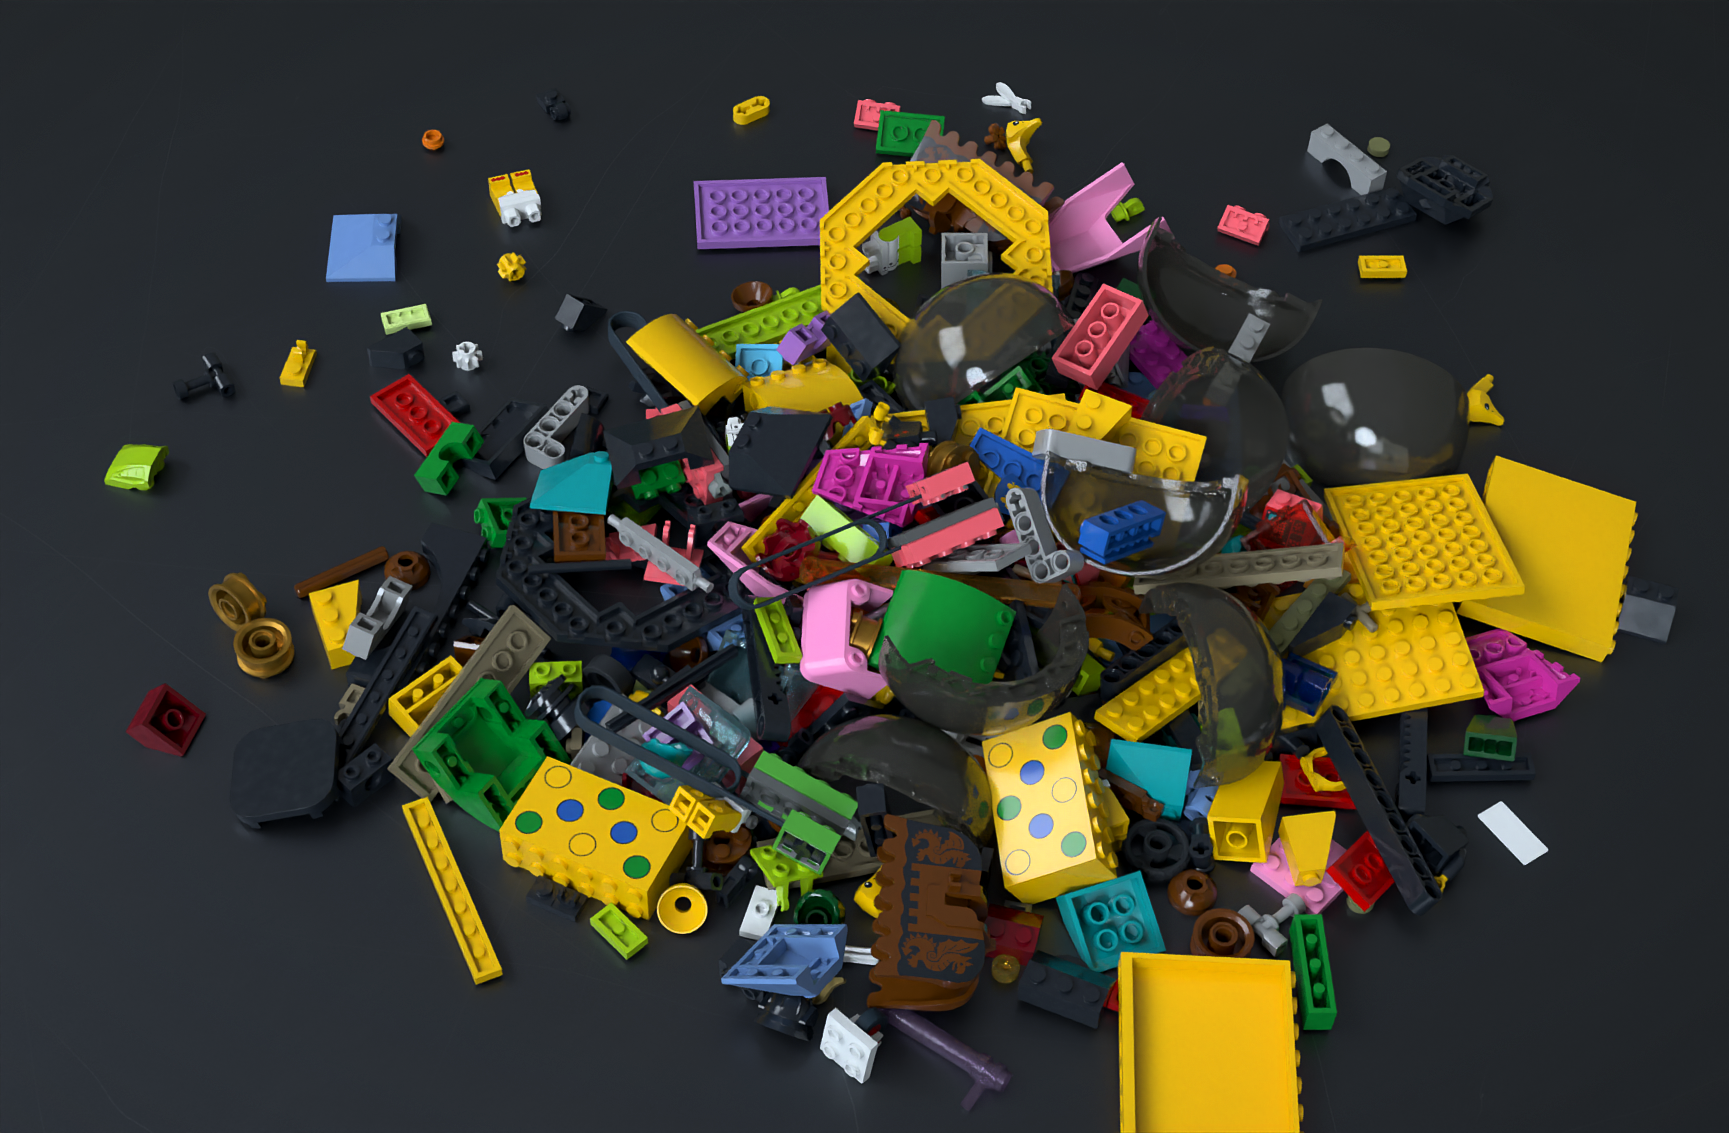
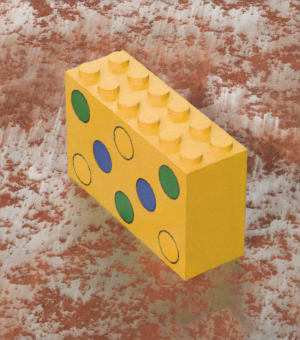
M1071 712L982 741L1004 887L1022 903L1035 904L1117 878L1116 867H1118V859L1111 846V843L1114 842V837L1106 819L1109 818V810L1102 797V794L1105 793V788L1098 775L1100 762L1093 748L1096 745L1095 736Z
M548 756L499 830L503 860L509 865L529 870L537 877L541 875L587 895L588 898L598 899L605 905L612 902L617 908L627 911L632 917H641L648 921L657 908L660 896L670 886L669 879L671 873L679 871L692 849V840H688V829L690 828L687 825L688 822L684 823L668 809L669 805Z

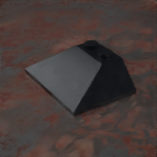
M699 406L603 431L617 489L642 483L639 470L684 458L688 459L690 470L715 464Z
M774 406L750 411L729 450L730 489L792 499L833 416L831 414Z

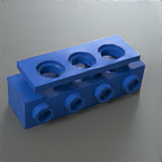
M1140 500L1085 519L1080 527L1081 534L1078 543L1083 545L1080 548V552L1105 565L1153 547L1154 542L1149 540V537L1153 538L1160 535L1166 512Z

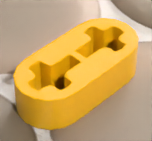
M757 96L734 106V122L745 125L768 115L770 112L769 99L764 96Z

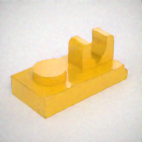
M297 340V347H292L281 373V385L304 387L316 358L317 351L308 349L307 341Z

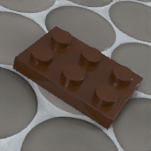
M553 510L554 563L606 560L603 514Z

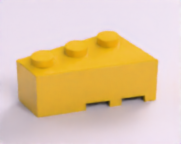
M1086 389L1067 432L1108 442L1131 419L1132 406ZM1057 460V464L1081 472L1086 467L1080 464Z
M359 580L309 593L312 612L331 669L350 665L355 658L354 655L342 648L349 626L361 610L362 594Z
M450 655L390 697L389 715L411 737L463 667Z

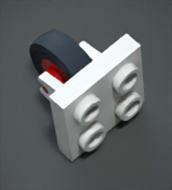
M873 1007L865 1011L861 1016L856 1014L848 1019L835 1008L827 1016L820 1049L829 1059H833L844 1068L849 1076L854 1077L862 1084L870 1077L877 1047L881 1044L880 1039L883 1037L882 1033L887 1025L888 1017L878 1008Z

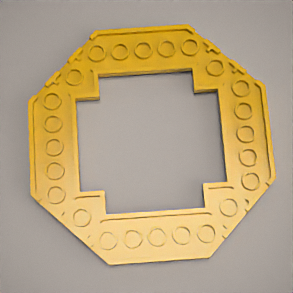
M970 159V162L938 160V163L910 161L900 165H892V162L882 163L820 219L821 308L832 314L856 293H860L902 345L890 364L991 360L1053 301L1048 211L981 159ZM947 193H950L1013 242L1001 254V260L1014 269L1015 272L956 327H953L937 314L921 329L857 278L870 265V260L856 248L915 194H918L926 202L934 206Z

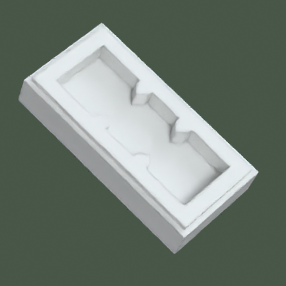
M756 885L740 927L739 936L759 940L772 927L779 907L777 906L776 890H768V888Z

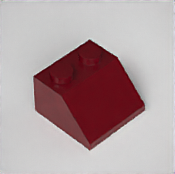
M164 683L147 693L126 733L147 748L183 756L206 713L168 684Z
M990 903L988 917L984 923L990 930L991 938L996 940V950L988 952L986 957L1027 966L1029 959L1036 952L1044 916Z

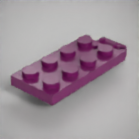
M1154 320L1142 325L1130 342L1129 359L1157 391L1200 378V370Z

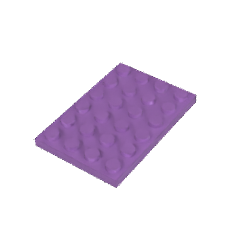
M826 177L694 181L697 249L820 245V219L829 212Z

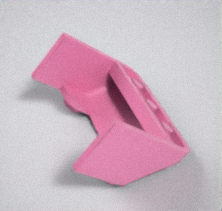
M859 579L811 587L805 593L803 602L802 658L800 661V671L803 677L810 682L866 699H870L890 683V677L867 670L865 654L861 650L849 646L851 606L871 612L893 596V590Z

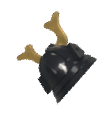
M833 977L832 981L823 988L820 994L813 998L768 992L758 1005V1007L764 1010L758 1013V1016L753 1021L779 1032L812 1041L813 1027L819 1016L817 1007H814L813 1004H821L826 1001L833 989L841 984H845L846 979Z

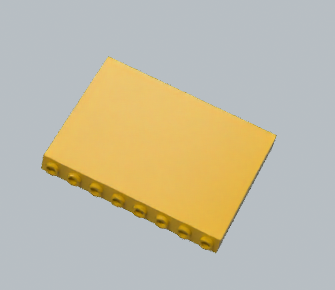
M1495 456L1488 470L1482 502L1525 585L1524 594L1511 597L1502 596L1465 600L1458 603L1456 614L1603 662L1607 654H1612L1616 644L1613 636L1616 634L1619 626V621H1616V617H1618L1622 608V603L1619 602V599L1622 597L1626 586L1622 582L1629 569V566L1625 564L1629 560L1632 548H1629V544L1632 542L1635 534L1632 526H1634L1638 513L1635 512L1636 502Z
M1121 952L1118 962L1120 1133H1304V1131H1300L1299 1122L1303 1120V1105L1298 1104V1094H1301L1302 1080L1296 1074V1067L1300 1065V1051L1295 1050V1041L1298 1040L1299 1027L1298 1023H1294L1293 1014L1297 1012V998L1292 997V988H1295L1296 975L1295 971H1291L1289 960Z

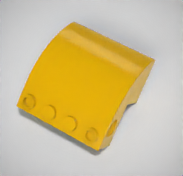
M677 314L661 316L637 331L626 343L650 367L654 368L674 386L694 407L699 406L700 412L704 416L722 396L732 404L743 392L742 383L749 382L747 378L749 373L740 365L737 367L730 363L732 358L724 350L721 349L718 352L712 347L715 343L706 334L701 337L696 332L698 327L689 319L684 321Z
M823 358L815 359L808 365H794L791 367L792 369L787 371H773L770 376L752 377L749 382L742 383L745 411L747 412L769 406L810 412H819L826 408L830 412L828 407L838 402H842L843 405H850L863 399L850 377L842 369ZM839 422L836 423V433L829 439L833 446L841 440L844 426Z

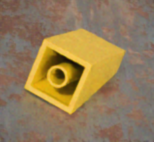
M1247 760L1248 765L1224 771L1207 815L1210 839L1214 849V860L1267 863L1284 786L1281 762Z

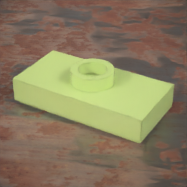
M426 304L381 313L386 335L396 333L405 327L412 330L432 325Z

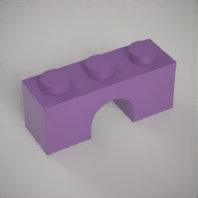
M826 310L814 316L807 327L801 323L790 329L776 350L787 362L795 365L830 346L831 342L821 329L831 314Z

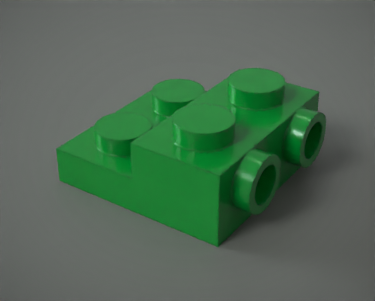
M677 460L639 470L642 483L632 485L631 487L636 500L641 498L651 500L658 497L659 493L667 491L668 494H672L681 490L686 479Z
M481 498L477 509L474 511V521L481 524V536L487 537L491 548H503L506 542L509 522L512 519L513 507L527 498Z

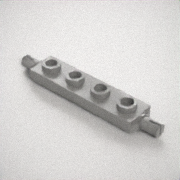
M614 514L609 516L607 523L618 530L619 540L625 546L635 550L642 558L652 562L659 570L666 572L680 585L686 586L691 591L697 587H700L706 593L712 591L714 584L701 575L700 568L629 518L625 517L621 520Z

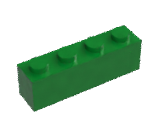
M1294 914L1289 935L1303 1030H1331L1337 1015L1322 914Z

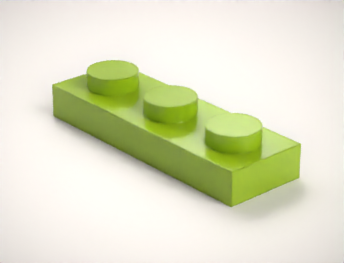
M756 597L753 604H759L773 597ZM781 600L755 609L775 664L800 663L802 653Z

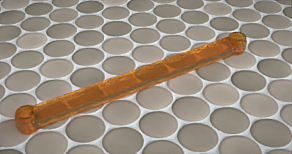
M808 556L800 564V579L803 583L807 584L855 563L824 560ZM865 564L819 583L827 584L859 579L893 590L894 592L902 570H914L959 581L990 595L1002 603L1008 604L1017 599L1023 601L1024 605L1057 608L1066 612H1072L1079 606L1082 596L1079 586L1073 583H1037L1027 580Z

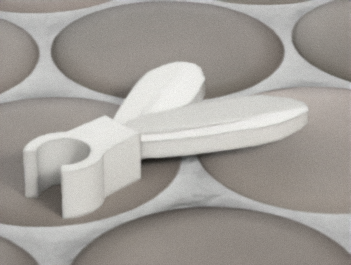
M1001 82L996 84V90L1001 96H985L982 98V102L987 105L1012 106V108L1022 114H1026V107L1031 109L1030 100L1016 97L1012 90Z

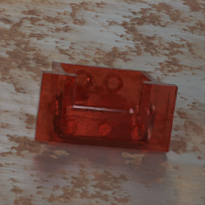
M1306 499L1301 500L1292 507L1290 505L1282 507L1276 512L1278 516L1270 521L1268 518L1260 521L1255 525L1256 529L1240 539L1246 551L1344 543L1346 553L1357 546L1352 537L1339 536L1335 539ZM1285 581L1282 584H1276L1280 588L1279 594L1299 581Z

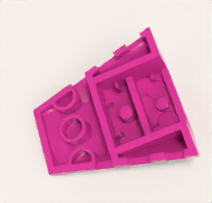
M919 443L918 447H908L907 444L896 445V448L892 450H884L882 446L872 447L871 450L860 451L859 448L826 450L812 493L868 515L908 500L910 496L906 486L926 478L929 444ZM912 502L876 518L904 527L913 522V517L916 514L919 503L914 505Z
M1498 628L1465 638L1484 689V698L1489 708L1503 718L1515 721L1555 709L1580 682L1579 676L1574 673L1571 675L1563 671L1564 667L1557 662L1550 663L1544 659L1543 653L1538 650H1530L1527 648L1526 642L1507 630Z

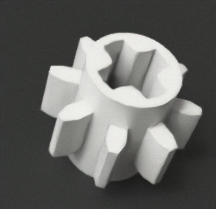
M462 342L456 345L457 351L452 352L453 361L457 363V368L461 367L463 370L469 371L479 367L478 361L483 360L482 351L478 349V344Z

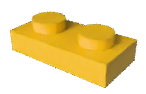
M1359 256L1358 266L1361 278H1406L1407 268L1404 256Z

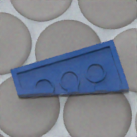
M980 427L970 444V447L978 453L979 460L1001 480L1008 474L1013 473L1026 488L1036 490L1046 515L1066 479L1068 471L1047 460L1034 458L1031 452Z

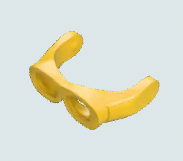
M1325 747L1314 749L1308 755L1301 757L1300 765L1316 792L1346 789L1342 781L1331 782L1313 771L1312 760L1328 754Z

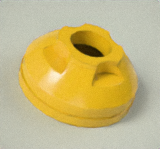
M678 883L668 887L658 900V918L666 929L674 933L686 934L697 930L704 923L707 916L708 905L704 894L697 887L687 883ZM679 897L689 898L691 907L685 911L679 910L675 906L676 899Z

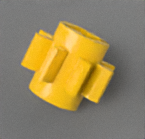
M514 252L504 254L497 264L500 268L498 273L503 279L507 277L509 281L519 280L525 273L526 267L524 264L526 261L521 255L516 256Z

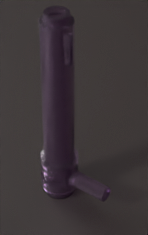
M878 1008L888 1017L887 1023L968 1072L969 1077L976 1081L961 1102V1106L966 1110H971L985 1088L991 1091L997 1090L1001 1093L1008 1085L1012 1077V1072L1007 1070L1008 1066L1001 1062H994L993 1057L985 1052L979 1053L910 1009Z

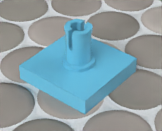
M736 344L735 367L740 365L749 373L747 376L749 381L752 377L770 376L773 371H783L784 358L776 350L780 344Z

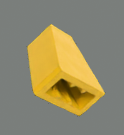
M1335 811L1282 817L1278 833L1295 886L1305 885L1311 887L1322 882L1336 818Z

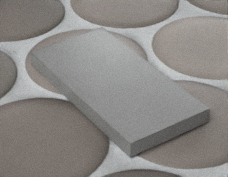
M1028 543L970 545L954 550L953 553L944 557L933 559L930 563L923 565L925 572L999 571L1032 553V550Z

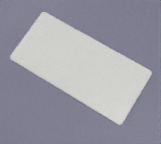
M1502 801L1478 815V818L1523 865L1528 864L1548 851V848Z

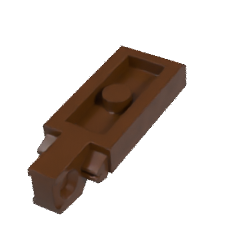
M1104 768L1098 771L1099 778L1101 780H1108L1110 790L1114 793L1118 802L1126 809L1134 810L1143 815V818L1156 822L1164 812V805L1148 797L1146 790Z

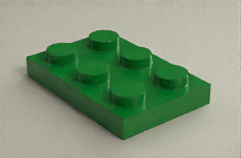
M880 110L876 153L913 157L932 120H936L941 124L940 136L943 137L945 116Z

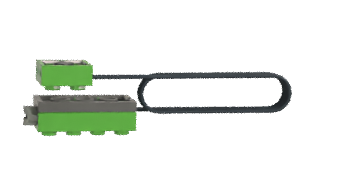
M594 685L586 688L578 697L574 710L575 720L578 726L585 732L714 798L727 797L781 826L782 828L772 849L819 875L824 870L842 836L844 835L855 841L862 828L860 819L853 816L858 808V803L852 796L836 791L827 782L807 775L802 768L789 765L774 753H768L763 750L749 774L742 770L738 761L727 752L611 688ZM591 698L605 700L734 771L736 780L732 786L722 789L590 720L584 715L581 705ZM741 776H743L747 781L740 797H737L732 793L737 789Z

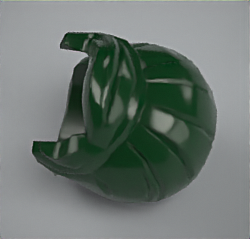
M813 889L806 892L798 900L793 920L796 924H844L846 912L843 903L830 890Z

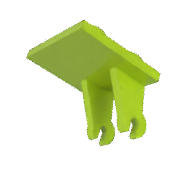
M773 845L753 848L750 850L751 856L772 886L776 887L777 906H781V912L789 909V882L800 880L802 896L813 889V879L823 877V871L821 875L772 849Z

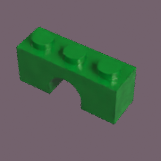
M451 422L414 475L425 492L448 495L459 479L452 464L463 458L473 459L484 443L475 426Z

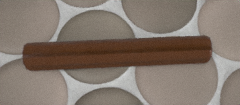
M380 546L295 584V593L299 598H303L309 595V593L321 590L388 560V552L384 546Z

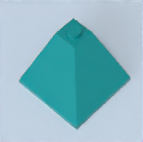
M605 451L590 452L541 470L531 499L530 508L606 515L614 484V474L609 454Z
M1111 739L1106 770L1146 790L1148 797L1163 804L1164 812L1160 818H1165V820L1168 819L1169 821H1180L1192 749Z
M1141 871L1056 897L1064 925L1081 960L1088 965L1090 970L1099 973L1117 967L1121 952L1157 954L1166 951Z

